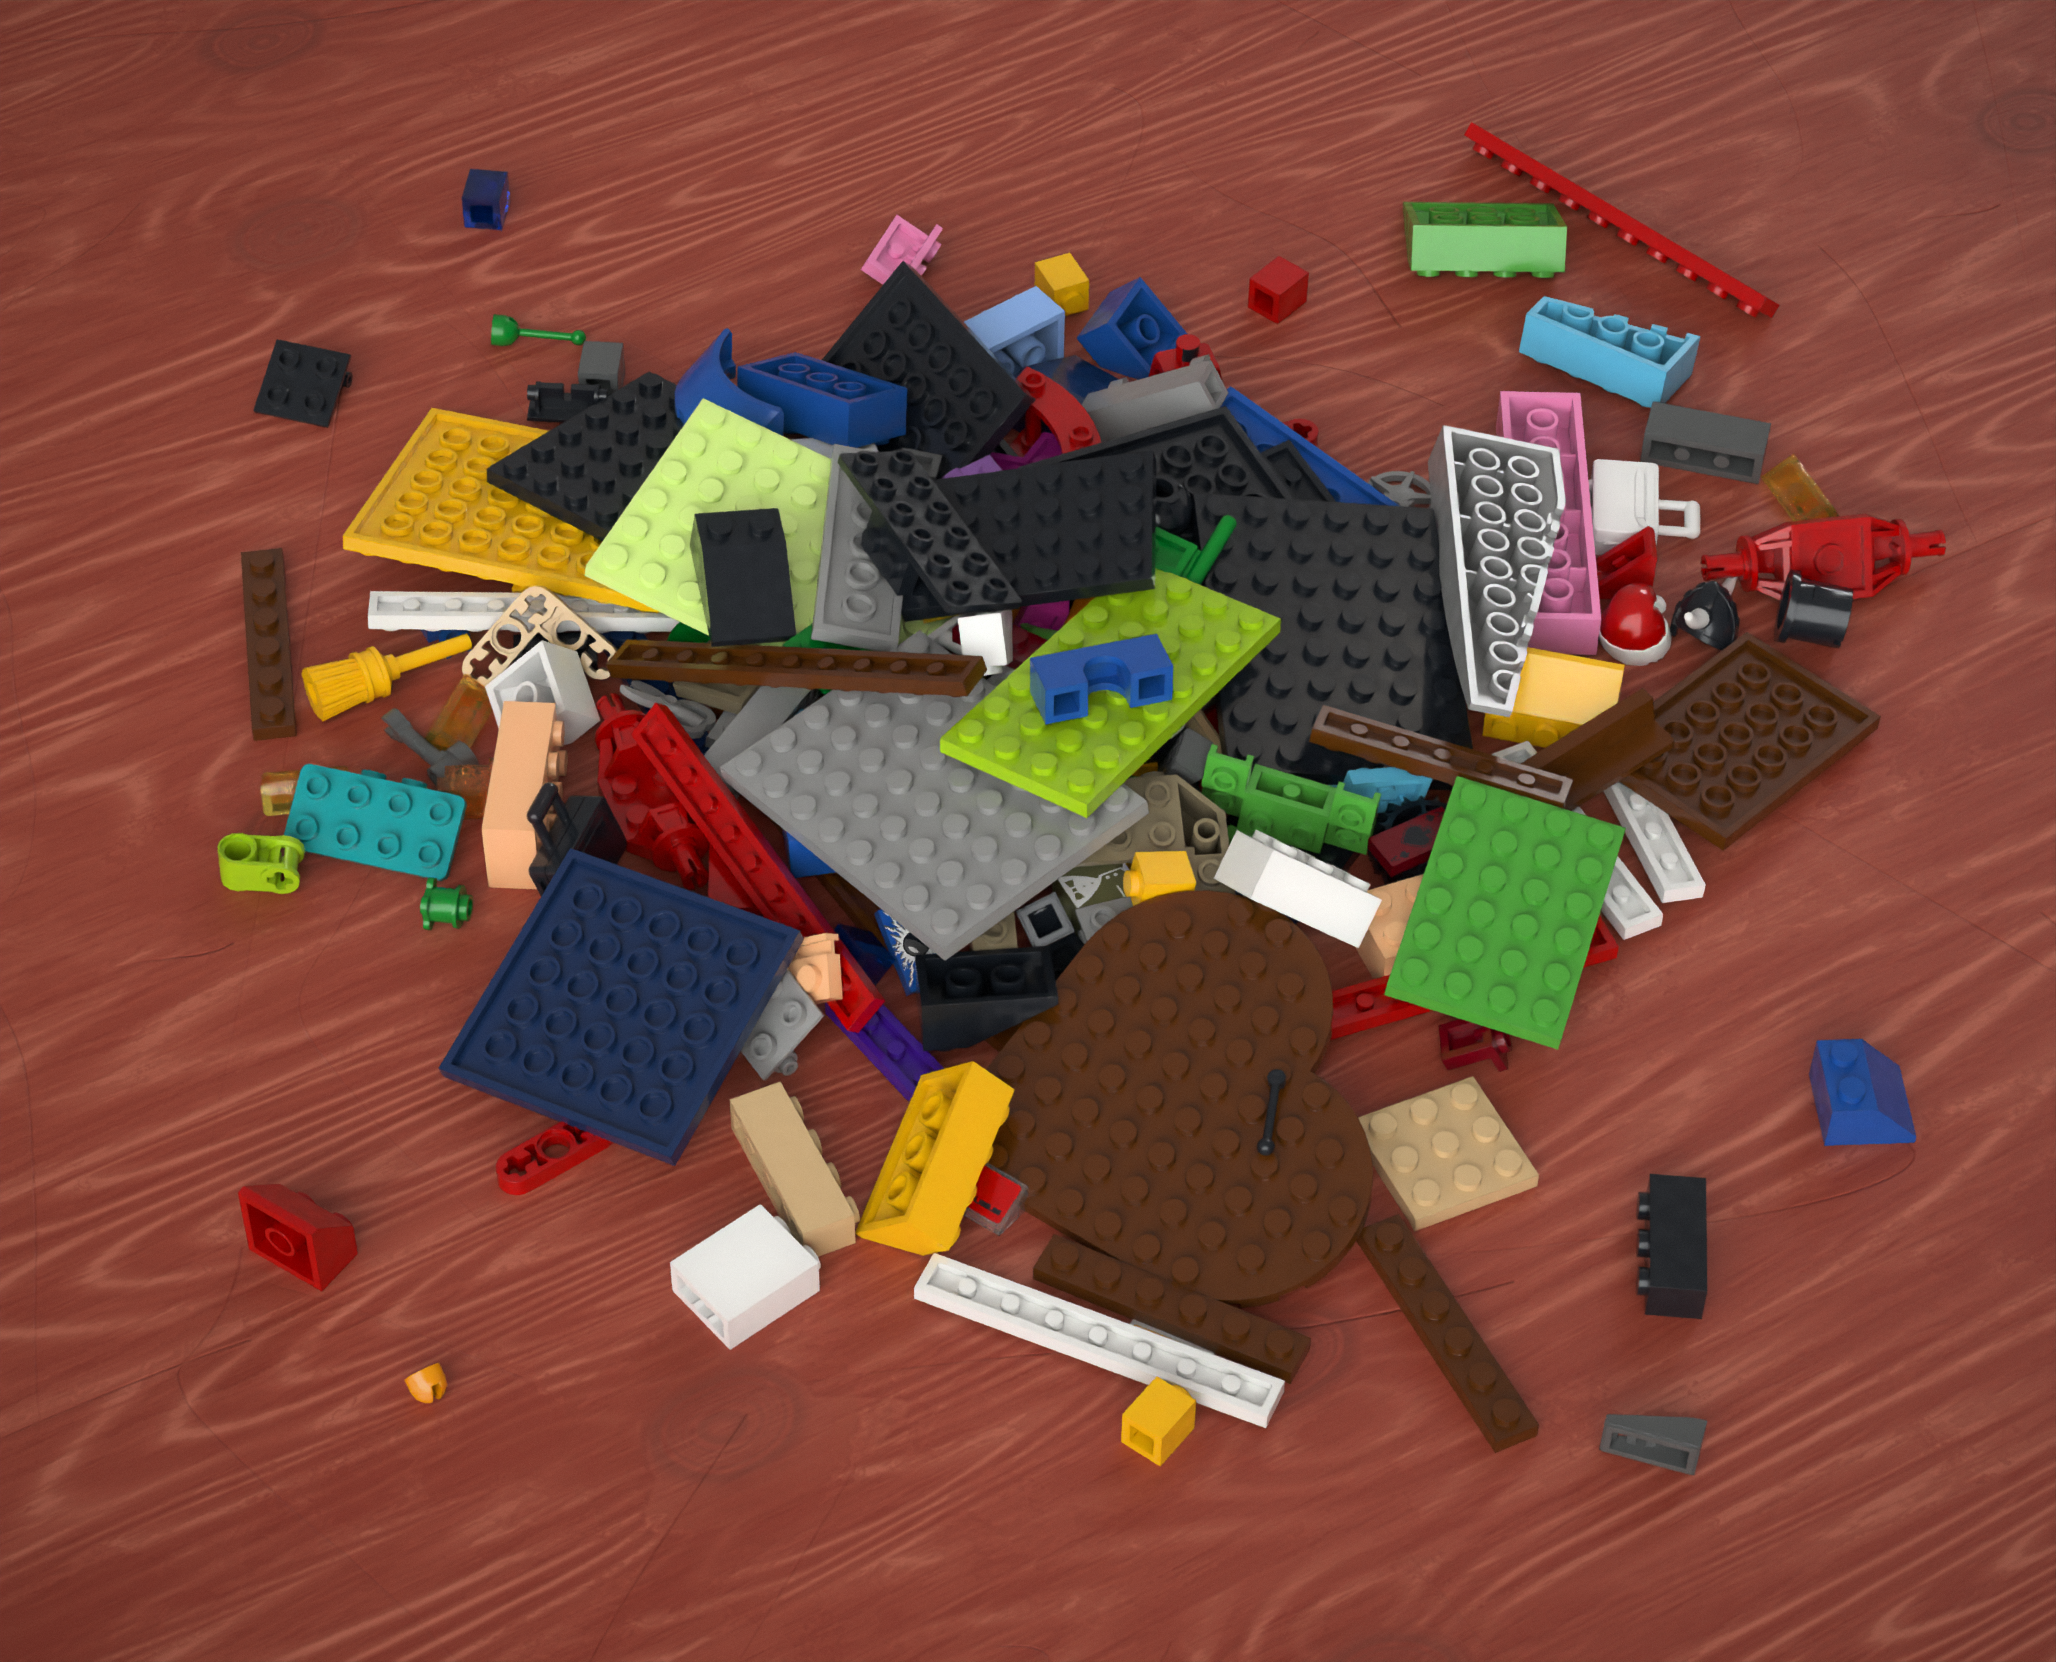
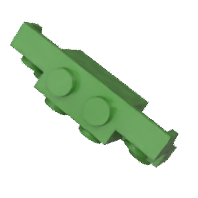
M1211 745L1201 784L1203 786L1202 794L1224 810L1225 813L1239 817L1236 829L1251 834L1258 830L1282 843L1318 854L1321 853L1324 843L1364 855L1367 854L1368 838L1373 836L1377 820L1376 815L1381 798L1380 793L1375 792L1372 799L1345 791V783L1338 782L1336 788L1255 764L1251 774L1254 756L1247 755L1246 761L1217 753L1218 745Z

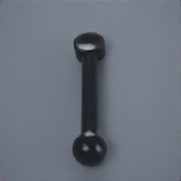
M1278 1069L1270 1071L1267 1076L1268 1085L1271 1089L1263 1138L1257 1143L1258 1152L1264 1156L1272 1154L1275 1149L1272 1135L1279 1091L1286 1084L1285 1073Z

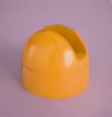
M440 1363L428 1366L404 1380L412 1396L423 1403H432L433 1395L436 1399H441L447 1388L446 1375Z

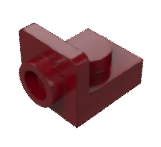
M1462 1019L1439 1025L1441 1061L1447 1070L1487 1059L1492 1060L1499 1072L1508 1070L1507 1052L1512 1051V1042L1509 1034Z

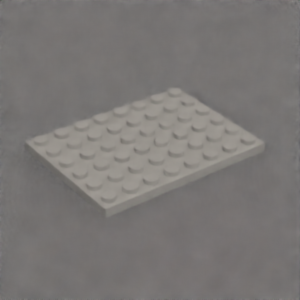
M920 630L900 643L897 648L889 651L952 655ZM983 677L968 697L832 690L720 767L722 779L945 961L1149 814L1147 800L1124 783L1088 818H1085L941 753L940 738L996 688Z

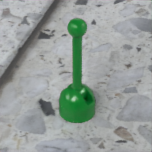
M500 314L493 315L491 345L509 346L519 336L572 341L573 344L578 346L586 341V334L581 330L565 333L523 329L518 326L513 317Z

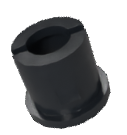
M1791 569L1787 575L1779 601L1774 628V641L1785 643L1787 638L1839 649L1849 623L1853 602V589L1802 578L1801 571Z

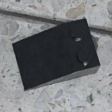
M770 508L695 514L690 549L711 647L782 642L796 635L787 547L779 509Z
M1049 946L957 952L946 961L937 954L915 955L916 998L923 1051L937 1050L946 1052L958 1048H969L1058 1005V992Z

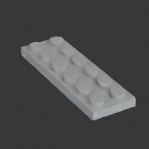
M834 444L831 455L811 639L889 652L891 649L897 648L899 642L903 595H896L861 546L862 533L867 527L872 510L837 463L839 455L842 453L876 451Z

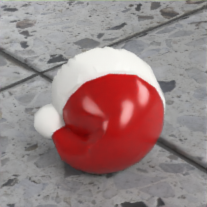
M1635 582L1620 588L1614 594L1610 604L1601 613L1599 640L1608 654L1625 665L1644 666L1662 659L1670 649L1672 641L1668 622L1662 615L1666 610L1664 599L1656 595L1653 587L1645 583Z

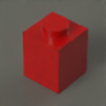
M1281 256L1276 257L1250 277L1248 308L1278 325L1307 302L1309 272Z

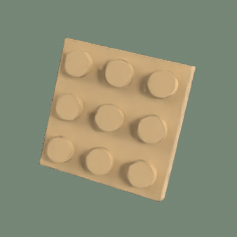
M1473 1076L1358 1117L1370 1146L1372 1165L1414 1231L1532 1189L1538 1185L1539 1174Z

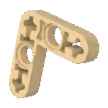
M535 585L524 590L469 652L463 661L462 672L468 683L476 687H485L511 665L538 632L550 643L574 651L585 644L590 634L596 641L589 646L597 653L607 650L611 654L607 661L616 653L617 649L545 586ZM542 594L546 597L543 605L547 612L543 614L538 611L527 621L535 625L530 632L523 621L513 617L511 614L517 609L520 616H522L531 605L526 600L527 597L531 595L536 598ZM566 620L577 623L581 631L579 640L571 645L561 642L557 635L559 624ZM512 624L520 630L521 641L518 646L506 648L501 645L498 640V631L503 625ZM490 641L492 647L497 652L507 656V660L502 663L501 659L496 657L489 665V670L492 672L491 677L482 675L477 678L473 674L476 667L472 661L474 658L481 661L488 656L491 650L485 648L484 645ZM586 651L582 653L580 661L584 672L588 676L600 680L610 677L609 671L604 667L599 668L597 671L591 666L594 662L593 657Z

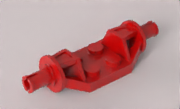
M1866 513L1790 521L1752 537L1749 535L1739 536L1736 544V553L1702 555L1700 564H1706V567H1701V574L1704 581L1738 577L1741 587L1745 592L1756 590L1780 600L1787 575L1793 569L1801 571V576L1805 579L1853 589V599L1874 597L1899 575H1907L1911 566V558L1935 555L1944 556L1946 547H1940L1939 544L1946 543V539L1942 530L1909 534L1907 526L1902 519L1888 521ZM1889 558L1890 563L1875 569V561ZM1758 573L1773 574L1775 579L1758 578Z
M610 693L614 707L610 705L606 695L602 696L596 703L597 712L604 721L595 734V743L599 750L598 794L605 797L626 838V851L653 860L655 866L661 870L677 871L684 888L687 890H695L690 878L691 876L694 877L698 888L703 887L708 882L709 873L701 859L709 848V841L631 736L632 731L646 714L642 711L626 710L621 696L616 693Z

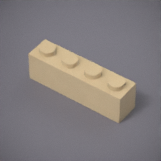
M781 1081L729 1099L731 1128L779 1217L789 1227L791 1235L802 1246L808 1245L818 1257L855 1244V1223L860 1222L858 1208L851 1196L845 1197L840 1189V1177L835 1165L832 1162L826 1164L824 1161L821 1142L814 1129L807 1130L804 1125V1115L798 1099L795 1096L789 1098Z

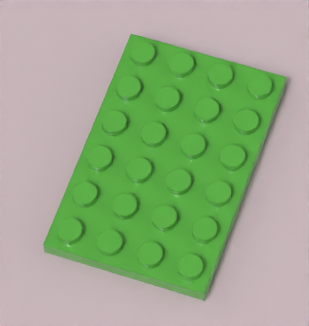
M1457 776L1384 995L1558 1050L1626 828Z

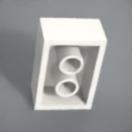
M1238 830L1236 831L1214 877L1217 881L1258 903L1357 948L1360 947L1382 901L1367 892L1370 886L1369 883L1334 865L1316 859V857L1293 846L1290 847L1258 830H1255L1252 837Z

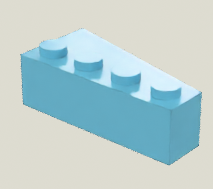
M1543 296L1526 314L1519 352L1532 357L1539 363L1551 365L1567 372L1572 377L1584 379L1602 387L1608 392L1617 393L1636 401L1643 407L1651 408L1653 401L1666 403L1692 375L1701 336L1687 333L1685 339L1667 334V327L1652 324L1651 329L1648 330L1629 325L1628 317L1616 314L1614 316L1598 317L1594 316L1593 308Z

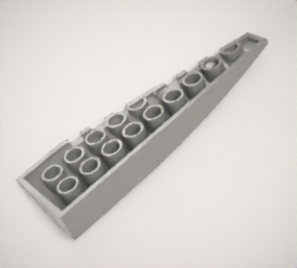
M1443 425L1428 459L1431 502L1439 540V577L1453 656L1468 710L1510 718L1521 679L1522 667L1527 656L1528 643L1534 629V620L1538 613L1547 578V569L1552 558L1555 538L1559 531L1560 518L1566 503L1560 452L1557 448Z

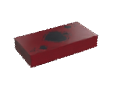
M1441 806L1368 838V850L1391 877L1428 861L1445 809Z

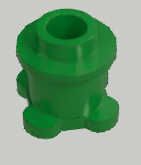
M429 877L420 903L423 929L432 930L434 922L450 923L453 928L460 929L464 921L471 919L473 896L467 894L464 885H458L456 889L437 887V878Z

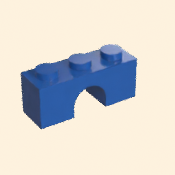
M1152 634L1031 657L1030 693L1045 725L1087 717L1088 695L1099 690H1110L1121 694L1126 699L1130 708L1172 700L1173 664L1158 635Z

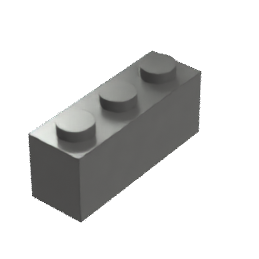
M1653 401L1644 433L1640 462L1655 463L1659 466L1759 484L1771 423Z

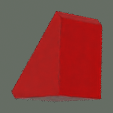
M1647 526L1596 558L1599 599H1612L1620 588L1635 582L1645 583L1653 587L1657 564L1655 532L1652 527Z

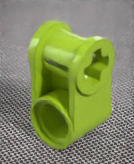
M233 833L220 840L217 846L221 882L228 889L288 894L299 887L300 875L297 869L298 864L304 859L305 847L298 839L286 835L261 836ZM282 848H285L284 856L281 853ZM282 873L284 874V877H285V880H284V881H281V874H282Z

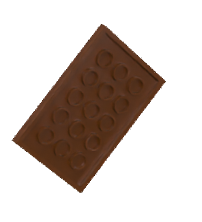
M1746 632L1654 701L1655 720L1674 738V747L1619 782L1724 851L1877 730L1881 716Z

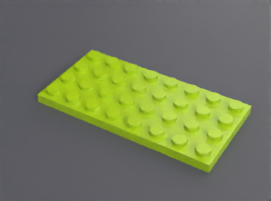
M1155 568V589L1099 596L1091 600L940 738V752L1088 818L1280 633L1281 619L1225 596L1222 593L1189 581L1186 578ZM1152 634L1158 635L1173 664L1172 700L1130 708L1126 699L1121 694L1110 690H1099L1088 695L1087 717L1045 725L1030 693L1031 657Z

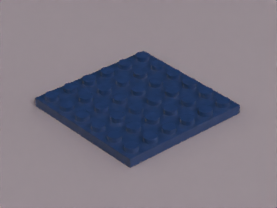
M570 848L438 1069L445 1078L559 1122L563 1121L572 1127L575 1126L585 1132L676 1166L804 938L800 930Z

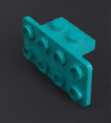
M306 764L302 767L284 835L294 837L302 842L305 852L423 878L433 877L437 878V881H443L448 878L467 807L464 798L459 795L427 789L428 784L409 778H402L401 783L386 780L387 776L385 774L362 769L361 774L314 764Z

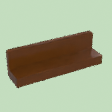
M1641 688L1520 764L1573 779L1564 809L1572 811L1673 748L1674 738L1655 720L1653 697L1644 688Z

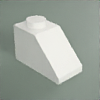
M1012 610L967 612L958 618L962 655L982 656L987 668L983 676L1002 673V665H1008L1013 661Z

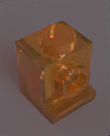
M489 758V764L445 766V777H437V791L459 795L465 799L467 807L463 820L483 819L494 758Z

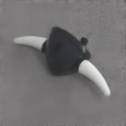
M1738 577L1726 578L1722 585L1716 581L1702 582L1697 584L1692 590H1688L1683 595V599L1675 606L1670 626L1671 636L1675 637L1680 628L1719 650L1725 649L1737 640L1740 619L1736 603L1731 595Z

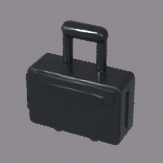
M548 782L541 787L527 812V820L532 824L542 843L529 867V875L541 896L570 848L617 865L627 847L626 838L603 796L572 795L569 796L564 804L558 793V787L554 783ZM551 805H553L558 817L548 832L543 819Z

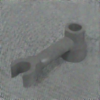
M393 708L380 717L389 725L384 731L390 738L397 740L399 743L406 744L431 766L427 769L428 776L439 789L443 790L459 777L465 779L479 769V762L475 754L462 741H457L447 750L440 752L413 729L411 723L406 720L398 709Z

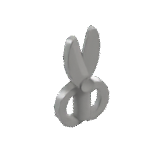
M638 680L631 682L633 688L623 684L620 686V692L624 696L644 707L651 709L655 703L668 706L691 739L701 738L705 731L712 730L715 725L716 715L703 704L690 700H677L676 697L665 695L653 686Z

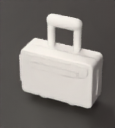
M1597 459L1593 462L1591 479L1588 481L1595 555H1603L1647 526L1654 529L1656 545L1658 535L1688 537L1690 539H1695L1700 535V505L1694 500L1675 501L1659 499V467L1657 464ZM1659 510L1684 511V527L1659 525Z

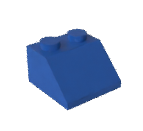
M1139 277L1109 292L1076 339L1101 368L1139 380L1149 377L1153 357L1157 352L1175 349L1177 338L1187 333L1143 279Z
M1863 1039L1817 1040L1809 1078L1824 1146L1915 1143L1916 1133L1900 1066Z

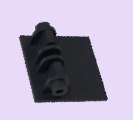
M277 339L253 411L255 413L328 428L340 390L343 387L349 388L352 383V372H347L351 355Z

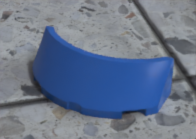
M724 329L680 378L675 390V412L677 418H680L684 426L704 398L783 436L784 412L781 407L765 403L748 395L729 380L736 378V364L732 360V333L730 329Z

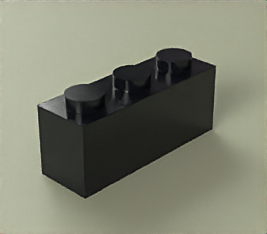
M1650 1174L1647 1192H1638L1636 1218L1637 1220H1645V1229H1638L1636 1256L1645 1258V1267H1638L1636 1294L1645 1296V1315L1702 1319L1707 1296L1706 1178Z

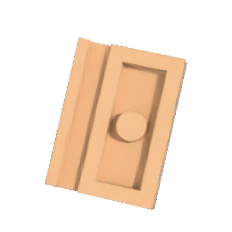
M823 933L804 937L801 946L788 967L797 982L815 1004L843 999L840 954H835L834 942L839 941L838 934Z

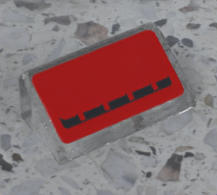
M987 1163L983 1167L976 1183V1196L971 1204L967 1206L964 1216L1000 1236L1025 1212L1024 1202L1028 1198L1029 1188L1026 1184Z

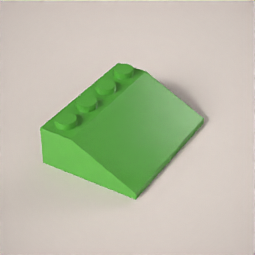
M1403 202L1408 264L1411 271H1417L1419 276L1434 277L1439 276L1440 271H1455L1456 276L1475 277L1478 276V271H1493L1494 276L1505 278L1515 277L1516 272H1531L1533 277L1551 278L1554 277L1555 272H1565L1567 226L1553 203Z

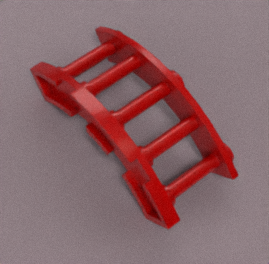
M1028 366L1016 378L1036 399L1025 412V428L1009 445L1018 457H1024L1042 435L1041 419L1055 436L1061 454L1101 443L1097 428L1085 408L1060 384Z

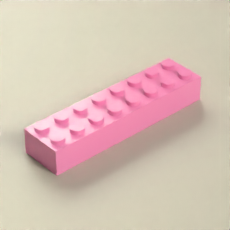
M1500 391L1496 423L1497 436L1559 449L1566 499L1528 647L1563 654L1596 655L1601 626V610L1580 393Z

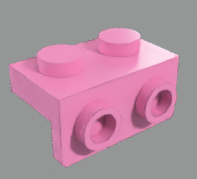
M896 215L861 270L883 285L900 263L904 261L922 276L927 267L922 265L921 262L925 260L930 263L942 245L936 239L943 228L936 224L928 236Z

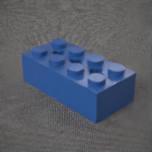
M797 352L738 366L737 387L760 401L781 407L784 412V433L802 434L808 436V438H814L831 445L838 444L855 448L872 443L884 445L889 443V439L906 434V387Z

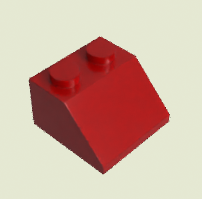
M281 1184L243 1186L239 1190L238 1197L249 1250L321 1292L358 1254L352 1223L342 1214L337 1212L332 1214L316 1205L307 1194L303 1192L295 1193Z

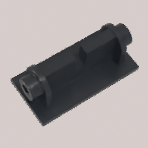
M536 381L535 385H528L527 400L530 401L527 421L564 423L600 400H607V396H609L608 389L601 388L600 384H572L571 393H564L563 383Z

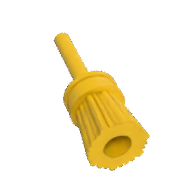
M465 633L394 657L393 654L383 656L374 646L366 648L365 651L350 653L349 659L305 667L301 675L306 695L314 713L323 722L362 702L370 703L375 698L390 696L392 681L400 679V673L472 649V642L469 635Z

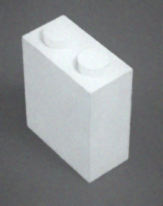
M761 1204L670 1262L672 1291L730 1350L820 1291L819 1269L821 1268V1263L816 1253L808 1245L802 1246L791 1235L790 1229L784 1220L779 1216L773 1217Z

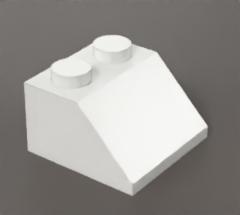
M543 640L485 686L498 728L500 726L504 701L556 703L557 721H564L565 724L564 745L573 743L600 721L578 652Z

